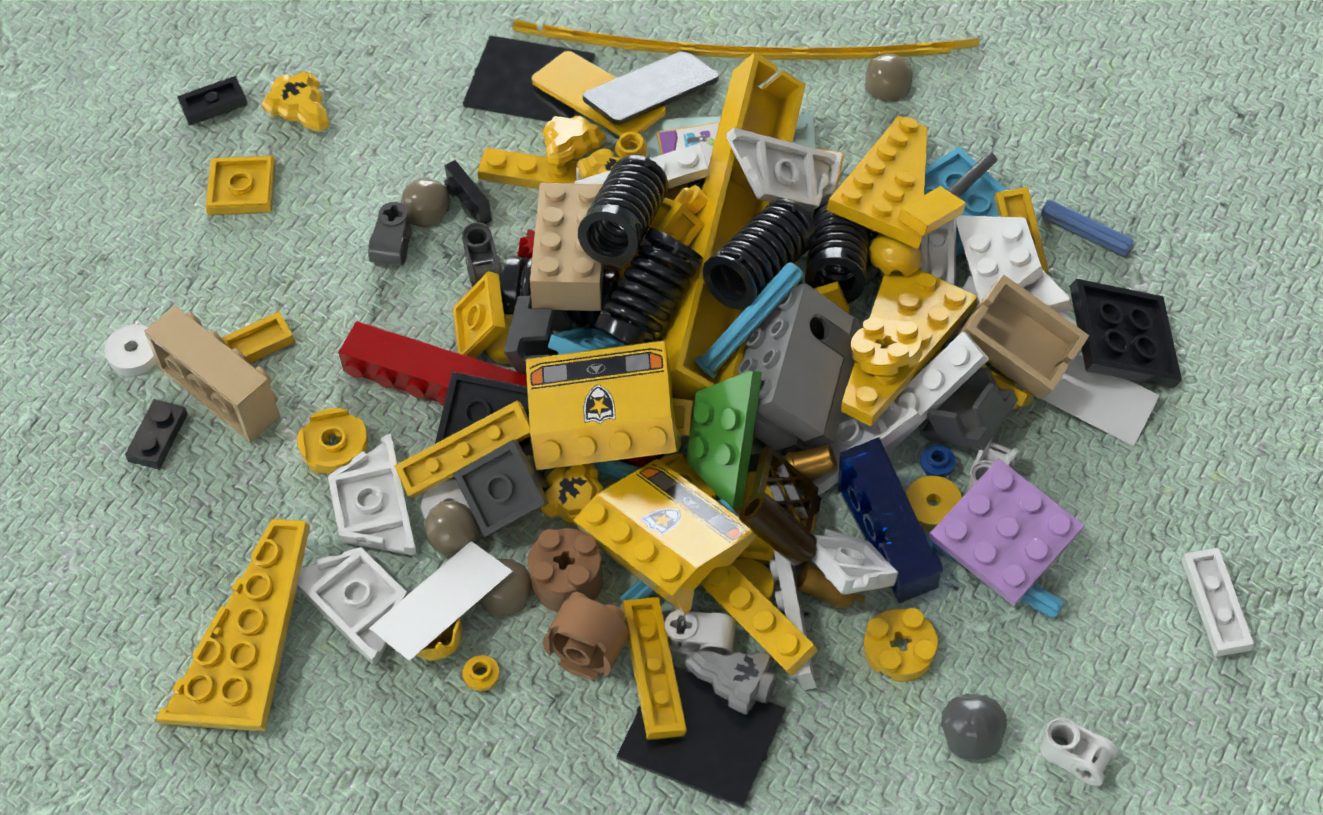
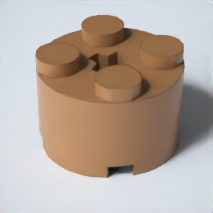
M569 528L547 529L540 533L538 540L530 549L528 569L532 590L547 609L558 612L563 602L569 599L573 592L582 593L589 599L595 600L603 586V573L600 551L594 537L579 530Z
M573 592L569 599L563 602L544 636L543 647L549 656L554 652L561 659L558 665L574 675L587 679H597L599 674L604 673V677L610 674L629 637L628 628L623 621L625 613L615 605L608 604L605 606L589 599L582 593Z

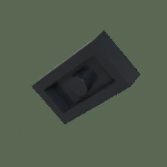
M236 76L177 96L189 126L248 105L246 96Z
M456 160L444 165L447 178L444 180V185L452 197L457 196L461 201L465 214L469 218L474 217L477 222L485 225L491 222L490 203L482 191Z
M153 399L125 453L128 462L160 470L188 415L186 408Z

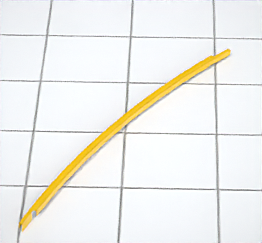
M514 19V26L512 25L513 31L578 43L669 54L687 51L693 56L745 59L755 52L765 59L779 60L869 59L883 54H895L900 57L951 53V49L979 47L980 38L865 47H749L623 37L542 24L543 30L540 31L535 23Z

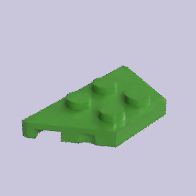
M760 371L744 372L697 391L695 394L686 462L720 499L726 501L733 509L743 508L762 372Z

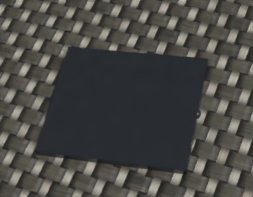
M489 35L479 63L474 69V75L464 98L463 107L545 122L552 121L554 116L571 119L574 117L576 110L532 84V76L565 51H571L592 64L595 60V53Z
M673 665L686 725L685 735L647 740L641 706H638L637 714L619 749L617 759L743 808L763 762L767 760V752L786 708L769 701L765 704L756 700L752 709L745 715L729 707L727 699L715 694L711 683L699 679L690 671Z

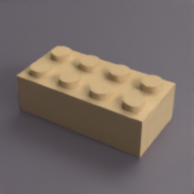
M540 183L530 276L532 309L551 308L552 310L601 311L604 264L593 260L585 253L579 243L578 227L603 184Z
M173 306L144 330L159 369L250 443L280 417L276 405L278 399L271 390L270 383L272 380L261 367H252L238 349L234 348L231 350L228 348L220 335L214 330L208 332L204 329L198 318L191 312L185 314L177 306Z

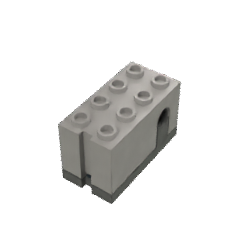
M806 283L794 287L748 336L744 359L738 369V374L747 371L762 372L753 436L774 450H781L783 456H786L791 451L807 450L808 446L816 448L835 442L842 416V400L855 364L852 358L851 340L854 334L863 328V323Z

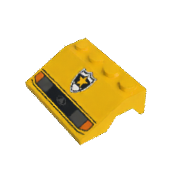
M666 340L526 359L530 436L536 470L676 453L680 448L681 438L677 431L674 417L672 379Z
M658 459L599 492L573 520L583 533L594 537L600 550L685 615L691 610L694 590L713 568L730 566L757 536L739 520L738 516Z

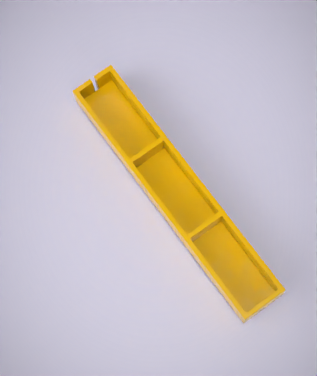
M756 52L732 72L708 166L710 176L705 177L702 189L708 195V200L705 206L696 213V217L705 225L688 246L701 255L703 260L699 267L696 268L694 275L688 276L681 272V275L689 279V285L687 287L678 285L677 287L682 290L683 295L679 299H674L676 307L674 310H671L664 338L667 345L672 379V395L680 399L695 401L697 391L739 375L738 369L742 363L747 339L717 370L718 375L716 378L705 373L695 362V358L697 356L702 357L745 310L731 309L715 299L705 285L703 266L713 254L771 203L757 199L726 138V133L733 128L793 143L806 84L784 70L761 88L758 87L777 72L778 66Z

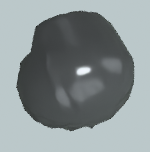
M966 693L948 702L942 711L941 726L948 747L954 755L967 760H981L995 755L1000 750L1007 728V717L1003 708L995 699L990 698L988 695H980L978 693L970 695Z

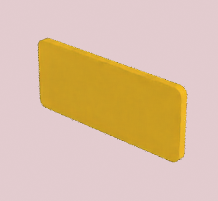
M571 51L563 52L532 76V84L619 136L627 132H636L641 135L666 114V107L664 105L621 125L612 124L583 102V93L614 80L616 77Z

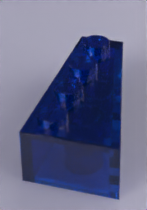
M880 437L841 451L837 489L864 539L869 541L898 572L894 586H890L897 601L902 603L939 587L940 575L943 572L941 560L936 552H932L925 531L917 520Z

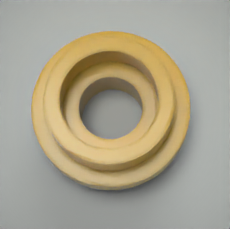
M627 132L619 137L615 145V152L617 157L620 158L631 155L645 157L647 143L640 134Z
M478 655L465 663L462 676L465 684L470 689L485 692L498 682L500 671L497 662L493 658L486 655ZM481 668L487 669L483 675H476L474 673Z

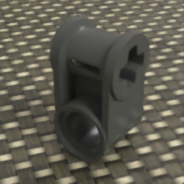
M389 202L380 208L374 232L370 237L368 246L370 262L401 266L405 264L412 227L410 222L407 221L408 211L402 203Z
M480 222L467 225L462 232V240L471 287L488 271L499 274V281L501 282L502 266L498 252L496 253L490 228Z

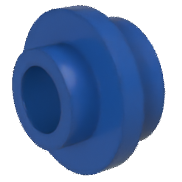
M932 445L922 452L920 466L927 476L946 477L954 470L956 459L954 453L949 448L942 445ZM933 458H939L944 461L936 462L933 460Z

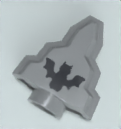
M691 651L685 661V666L701 680L711 683L715 694L728 700L729 707L745 715L752 709L756 700L765 704L769 701L777 675L769 672L773 658L770 655L756 651L750 655L733 652L726 656L712 651Z

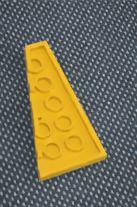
M898 115L830 197L826 210L919 249L922 235L897 218L902 207L924 195L928 127L919 124L913 118Z
M920 269L910 276H904L899 270L892 271L889 276L884 273L870 318L876 317L882 320L912 321L916 323L922 341V356L918 363L910 369L908 363L905 366L899 367V373L885 376L867 373L860 369V363L855 361L842 400L841 412L872 426L976 307L978 296Z
M271 519L250 555L252 561L242 578L238 577L231 588L233 593L225 607L221 606L192 654L194 660L183 678L179 677L174 685L172 698L166 708H161L155 720L159 724L266 731L310 530L307 521Z

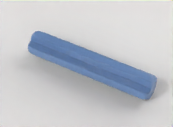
M1047 200L1042 207L1041 216L1122 256H1126L1133 246L1134 240L1131 237L1053 200Z

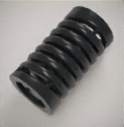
M631 155L619 159L614 164L578 227L579 243L585 253L593 260L612 266L624 264L634 257L668 193L669 183L667 176L655 161L644 156Z
M832 193L823 197L819 207L813 211L816 240L814 245L808 250L805 283L814 289L838 281L847 304L860 297L866 285L871 229L827 211L828 201L834 194Z
M787 199L773 200L705 262L703 266V279L709 292L724 306L737 310L746 309L787 263H795L814 245L816 229L811 217L795 202Z
M651 227L641 242L643 245H640L637 249L639 256H634L630 261L632 267H628L624 271L626 279L618 281L617 287L619 290L612 292L610 295L612 301L605 304L604 309H602L594 323V326L624 345L641 344L643 341L644 343L656 342L654 334L640 328L635 323L655 333H660L663 330L662 324L647 314L666 322L670 317L669 313L651 301L669 310H674L676 302L658 290L676 299L681 298L683 295L681 289L672 285L664 278L682 287L689 285L688 278L663 262L670 264L685 275L692 276L703 260V257L690 247Z
M511 255L508 257L500 284L504 314H514L518 296H531L530 276L532 258L528 260L525 257ZM604 269L601 311L607 302L612 301L610 297L612 292L619 290L617 287L619 281L618 271ZM566 310L572 322H575L577 326H585L588 323L590 328H597L594 326V323L601 311Z

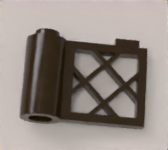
M768 445L761 450L751 498L742 508L739 520L792 565L806 564L816 554L817 538L811 533L813 517L820 510L822 498L818 495L819 488ZM771 465H773L776 468L780 477H776V474ZM781 485H784L790 500L786 499ZM766 486H769L774 499L765 492ZM797 487L805 493L804 499H802ZM791 508L795 509L799 520L795 518Z

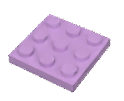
M998 458L930 532L929 539L1015 607L1080 534L1084 524Z

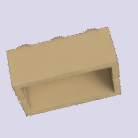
M1004 274L990 287L977 306L976 311L970 316L958 334L960 335L962 332L968 333L989 358L987 361L989 364L1038 399L1053 391L1069 367L1068 363L1073 361L1089 337L1087 333Z

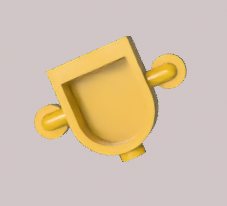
M696 185L690 188H683L674 201L668 198L664 199L650 227L689 246L705 225L694 214L698 213L705 206L708 195ZM631 259L620 271V280L626 279L624 271L628 267H632L630 264ZM663 262V263H665L666 265H668L669 267H671V268L673 267V266H671L670 264H668V263H666V262Z

